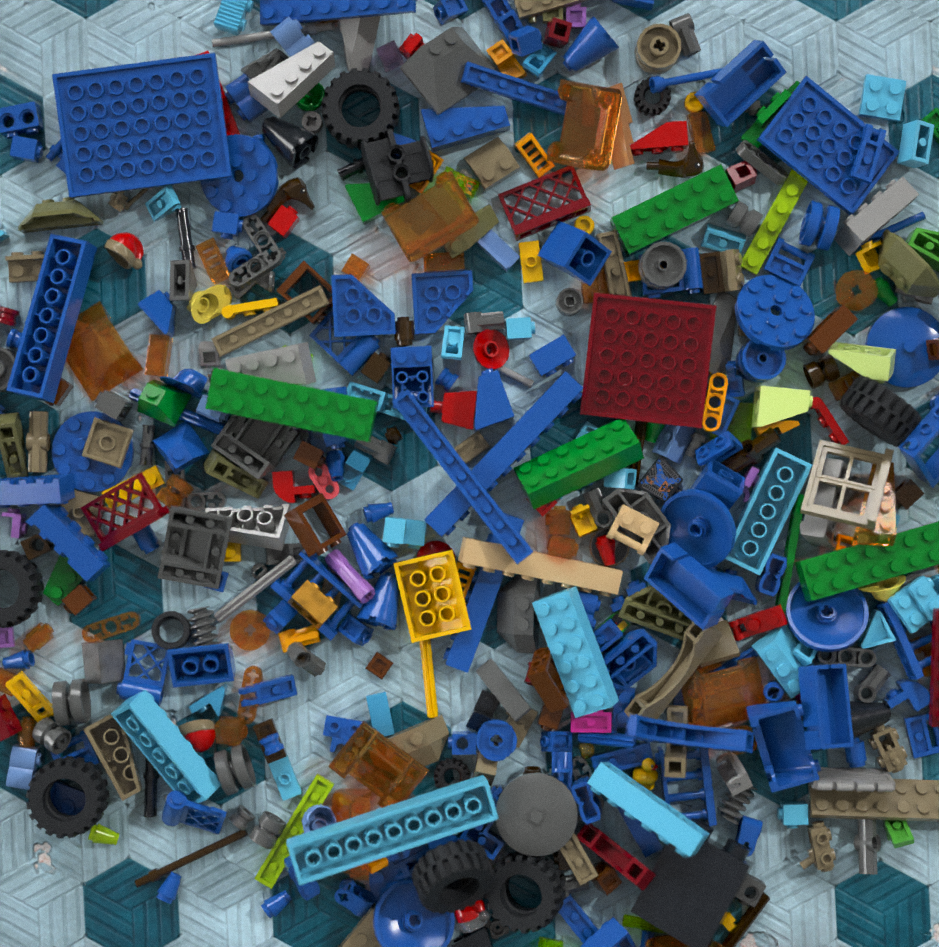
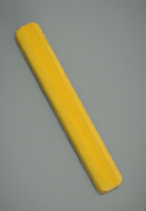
M427 639L420 641L427 717L436 718L438 717L431 641Z

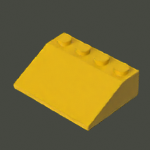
M453 550L393 563L412 643L471 630Z

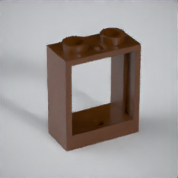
M303 261L276 291L287 301L291 300L292 298L288 293L308 272L331 294L332 286ZM332 296L328 299L330 304L320 308L313 317L310 314L305 316L313 325L316 322L320 324L327 316L325 314L330 307L333 309Z
M844 304L835 308L802 342L804 351L810 356L823 354L858 318Z
M322 493L284 515L309 557L315 553L320 556L328 551V545L331 548L341 543L340 538L347 535ZM312 508L330 536V539L322 544L303 514Z
M549 647L537 649L533 654L528 678L550 713L568 708L569 700Z

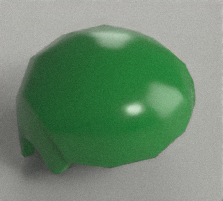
M317 83L295 105L302 111L317 110L322 105V98L325 96L324 87Z

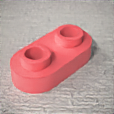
M324 464L321 468L323 471L321 476H317L316 470L309 467V477L319 493H322L325 499L335 498L339 494L340 487L337 482L331 480L327 465ZM328 485L333 487L332 493L326 491Z

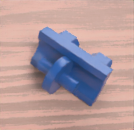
M552 752V776L562 781L568 789H572L573 752Z

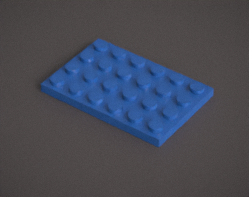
M808 76L801 80L791 96L757 139L758 142L849 215L855 213L899 154V151L884 139L872 182L867 184L850 178L862 139V132L866 124ZM871 136L870 140L875 141V137Z

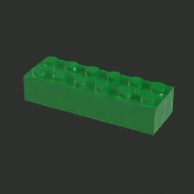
M720 164L611 217L610 223L613 229L617 231L618 240L628 257L735 205L739 199Z
M617 419L513 469L520 487L534 510L644 459V455L638 438L626 420Z

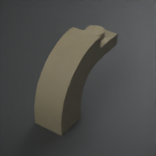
M668 705L667 721L688 724V706ZM666 744L665 777H686L688 747Z

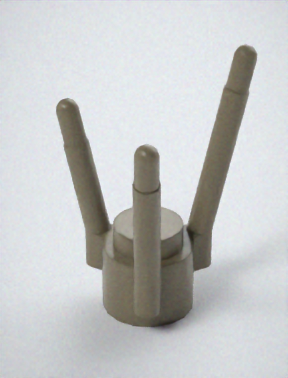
M144 188L129 202H127L128 197L124 195L125 191L114 192L109 197L110 201L108 204L119 212H122L123 209L128 211L131 205L144 195L149 188Z

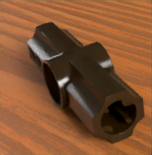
M770 427L755 439L744 440L742 442L743 449L727 458L721 464L738 473L749 464L755 465L760 463L764 458V453L780 443L781 439L775 430Z

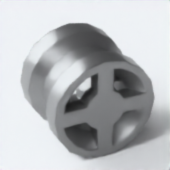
M309 111L302 117L304 129L314 134L322 130L323 122L318 113Z
M239 805L237 812L232 814L229 820L237 828L244 831L247 828L248 822L253 821L255 816L247 808Z

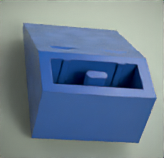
M392 347L393 400L408 389L422 407H434L432 347Z

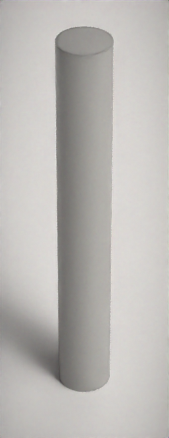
M505 366L493 369L531 388L534 382Z

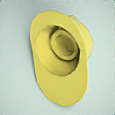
M215 285L205 291H197L192 295L186 308L191 312L194 321L199 324H205L221 315L222 308L231 304V292L224 285Z
M896 576L858 587V589L864 592H871L878 601L887 602V599L902 589L906 576Z

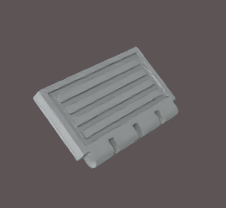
M820 767L821 771L818 772L819 780L809 782L813 789L825 791L835 789L836 791L856 790L874 792V790H877V792H892L895 790V781L888 771L876 768Z

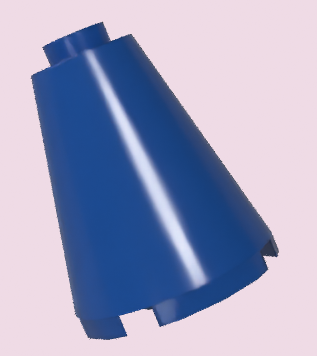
M593 16L563 55L565 60L562 63L569 71L573 69L577 72L616 51L619 46Z
M357 522L348 528L347 537L365 580L375 578L374 573L382 574L393 566V563L397 562L398 555L364 523L359 524Z
M386 572L385 575H380L373 587L375 589L374 597L367 603H364L358 613L357 619L375 627L381 626L386 630L393 631L396 629L399 586L395 574Z

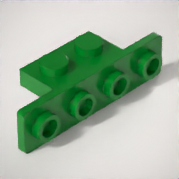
M796 81L788 90L785 89L782 93L778 91L770 99L772 103L767 108L763 106L757 112L755 123L741 136V140H746L759 148L762 144L757 141L758 137L800 82Z

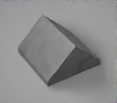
M123 639L82 643L84 673L87 683L103 684L123 680L125 673Z

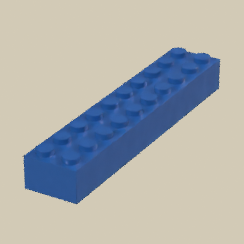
M566 371L471 470L489 492L498 484L496 479L500 475L505 477L512 470L510 465L514 461L519 462L527 454L524 450L528 446L532 448L541 439L538 435L542 431L547 433L552 428L554 418L557 416L560 419L569 410L566 406L570 402L574 404L583 395L580 392L583 387ZM456 486L424 520L441 537L444 534L449 536L456 528L455 522L458 519L463 521L470 514L468 509L472 505Z

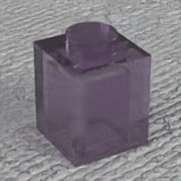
M394 40L376 48L377 56L385 72L404 64L403 57Z

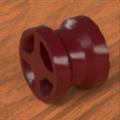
M0 306V323L16 327V318L19 316L20 311Z

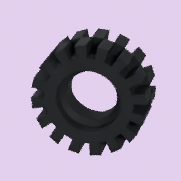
M648 77L646 80H642L635 90V106L639 108L638 111L640 113L644 112L646 116L648 114L651 116L660 115L670 103L671 89L666 87L662 92H659L660 100L658 103H648L645 99V93L650 90V77Z
M454 757L453 759L446 758V760L440 761V764L436 766L434 771L435 786L440 789L453 785L447 783L444 779L445 772L450 769H454L460 774V779L457 783L470 779V771L466 763L464 764L461 759L458 760Z

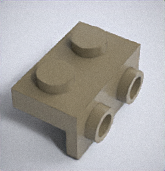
M739 249L719 252L724 292L741 290L745 284V279L741 271L742 255L739 253Z

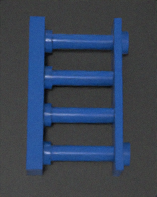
M303 549L299 553L303 560L286 579L279 577L270 587L288 602L296 592L291 588V584L309 564L316 569L318 573L310 582L318 585L326 578L334 585L325 596H330L333 599L340 591L349 599L332 619H328L318 629L331 641L339 632L337 624L354 605L360 609L364 603L360 602L347 584L317 559L318 555L316 553L309 557Z
M888 601L876 605L878 611L882 612L896 641L892 642L908 679L917 680L924 677L922 671L923 668L931 665V656L918 661L914 652L915 649L932 642V633L910 642L906 636L907 628L900 622L898 615Z
M657 747L658 753H654L655 764L659 765L663 801L670 805L669 802L694 799L704 800L705 808L701 809V811L682 814L690 820L692 817L703 819L709 826H716L717 820L708 750L694 748V751H688L687 760H699L700 768H697V771L686 772L685 778L665 777V754L662 747ZM691 779L702 781V788L699 791L668 794L667 782Z

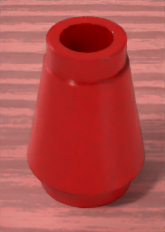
M602 535L596 538V547L604 566L613 565L616 563L615 539L611 540L606 537L607 535Z

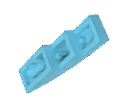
M349 381L347 387L348 395L378 401V412L405 420L398 409H393L392 394ZM422 407L428 414L430 407Z

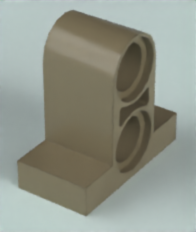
M478 751L472 778L484 775L488 780L489 786H491L496 776L498 761L488 760Z

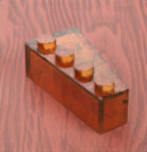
M891 462L875 530L856 526L852 544L894 545L897 536L894 462ZM872 464L867 485H872L877 464ZM867 493L864 494L859 515L864 516L869 497Z

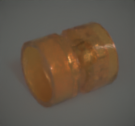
M173 473L166 482L167 487H162L156 497L170 509L171 506L181 507L184 503L183 498H188L194 488ZM174 487L180 491L179 495L172 491Z

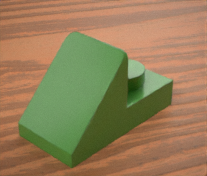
M882 820L888 840H891L894 849L914 844V837L906 821Z

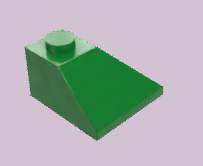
M154 379L146 384L139 396L137 412L175 427L192 394Z

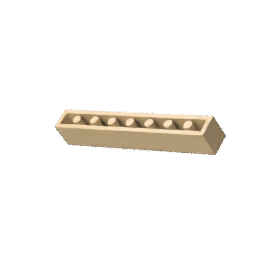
M464 536L458 561L463 563V567L475 569V565L481 566L483 571L494 573L495 570L503 571L502 575L514 577V574H520L522 579L534 581V578L542 579V583L553 585V582H559L561 587L571 588L578 586L580 591L592 593V589L598 590L600 595L611 597V593L618 595L623 573L622 570L536 551L517 565L502 544Z

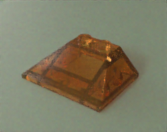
M101 301L78 315L66 358L67 363L92 401L96 400L101 391L112 390L144 369L110 320L111 317Z
M757 656L738 660V666L701 675L699 671H695L681 688L684 705L688 706V724L716 728L728 723H736L749 719L746 710L747 706L765 704L766 698L763 694V684Z
M365 721L361 723L328 766L343 779L350 774L379 796L380 799L377 804L382 808L406 800L429 772L421 763Z

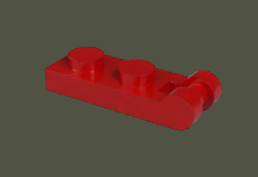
M813 397L812 407L809 409L815 410L819 416L817 418L822 428H827L830 435L828 437L831 442L842 445L849 443V440L822 399Z
M781 604L728 621L730 628L733 630L735 641L788 624ZM744 624L746 630L741 631L739 625Z

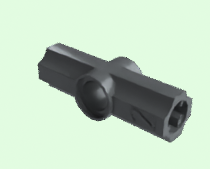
M857 819L858 834L854 837V847L858 851L859 874H878L877 852L881 848V839L876 834V820Z

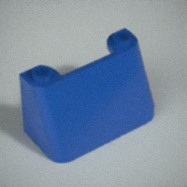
M795 700L747 706V714L771 792L819 780L818 772L821 771L818 759L814 760L811 750H806L805 730L801 716H804L801 703L797 704Z

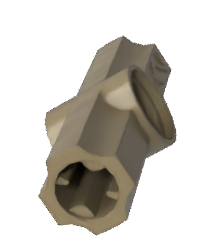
M30 411L29 433L26 436V448L29 451L28 472L47 473V451L50 449L48 412Z

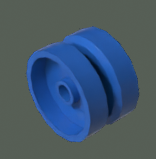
M810 201L802 220L799 244L809 247L815 241L817 249L828 251L837 231L840 208L829 205L823 212L822 203Z
M752 340L740 347L736 355L738 373L751 383L760 384L775 378L782 372L786 364L785 350H771L770 347L761 343L756 344Z

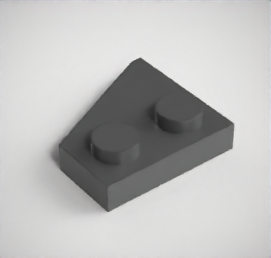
M276 48L243 67L240 71L248 78L253 79L289 57Z

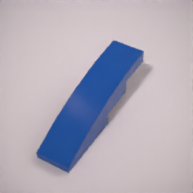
M481 0L510 45L508 33L523 28L514 9L511 8L507 0Z
M617 807L645 858L663 848L653 830L652 832L647 831L641 826V821L636 818L632 820L624 814L625 810L623 808Z

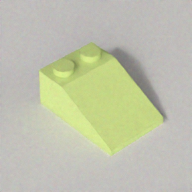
M835 342L829 348L828 353L862 376L869 377L878 383L888 381L894 372L896 349Z

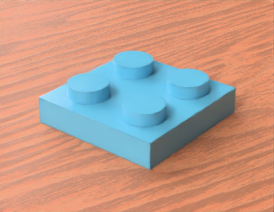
M866 74L858 115L899 122L906 81Z

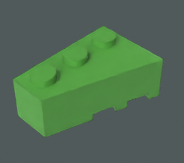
M915 228L908 235L905 242L933 270L939 273V232Z

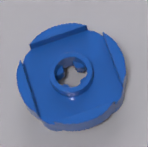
M492 719L484 722L478 729L476 745L486 759L501 761L514 752L517 745V736L513 727L506 721ZM495 735H499V738L502 739V742H498V745H494V742L490 741L491 737L493 738Z

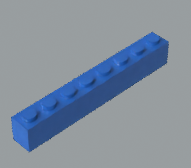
M504 513L520 533L524 520ZM488 534L486 541L501 544L494 534ZM480 567L479 572H474L471 583H474L472 591L468 590L465 597L471 630L451 634L450 640H453L451 648L447 647L444 653L445 665L467 673L469 672L503 580V571L495 570L494 573L483 571V567Z

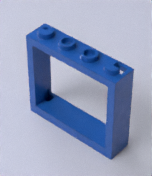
M939 402L898 447L917 478L932 488L939 482V448L925 464L920 455L939 434ZM908 443L910 444L908 447L909 450L904 448Z

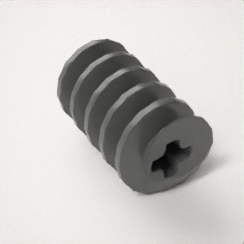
M210 606L187 611L188 614H194L193 617L188 619L190 622H195V625L190 627L191 630L197 631L191 635L193 638H198L193 643L194 646L219 644V642L213 641L218 637V634L211 633L216 630V626L210 625L215 621V618L208 617L214 613L213 610L207 609Z
M752 786L734 796L731 793H725L729 800H721L725 807H717L721 812L720 815L738 825L739 823L735 818L741 819L743 817L739 811L747 810L743 804L751 803L747 796L754 797L755 795L751 789H758Z

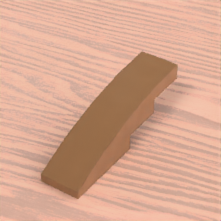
M619 83L604 89L605 125L614 170L635 164L629 145L634 143L629 123L633 121L623 84Z

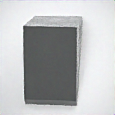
M191 260L170 261L169 301H190L197 287Z

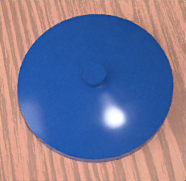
M900 307L884 313L872 324L866 337L865 346L896 349L894 372L885 383L900 388L915 387L930 381L939 372V360H929L926 340L939 338V322L931 314L914 307Z
M686 489L674 494L664 503L661 512L671 524L668 544L675 542L688 553L686 557L692 556L705 568L718 565L731 553L736 540L735 523L728 508L717 497L703 490Z
M799 581L788 596L785 614L791 632L801 643L817 651L836 652L844 650L858 641L868 623L869 612L866 599L858 588L813 601H805Z
M412 879L400 881L389 887L379 898L373 915L374 933L381 947H447L455 927L454 913H433L423 907Z

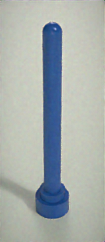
M723 68L666 79L660 76L650 77L649 87L653 94L659 93L668 86L713 78Z

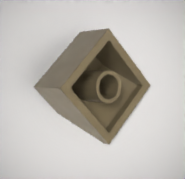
M499 137L464 157V160L485 192L520 170V166L512 153Z

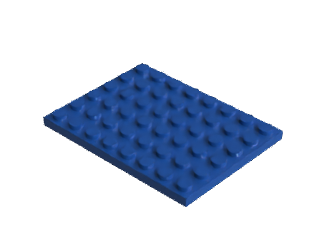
M216 53L52 74L70 198L233 177Z

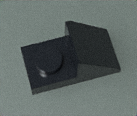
M482 689L466 727L478 731L484 722L493 719L492 717L499 704L494 694Z

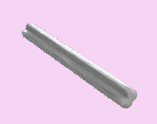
M288 556L214 614L215 619L220 623L294 567L297 564L294 557Z

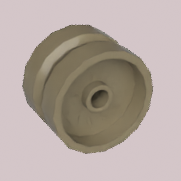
M653 24L645 28L640 34L634 50L638 66L645 72L653 75L669 71L676 64L682 49L678 33L671 26L665 24Z

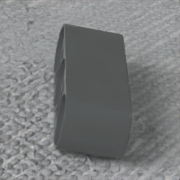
M850 646L844 650L829 652V656L826 659L821 658L820 654L822 651H818L815 655L819 662L829 665L846 664V666L871 667L876 663V654L870 649ZM848 651L849 658L842 661V652ZM868 652L869 660L862 662V654Z

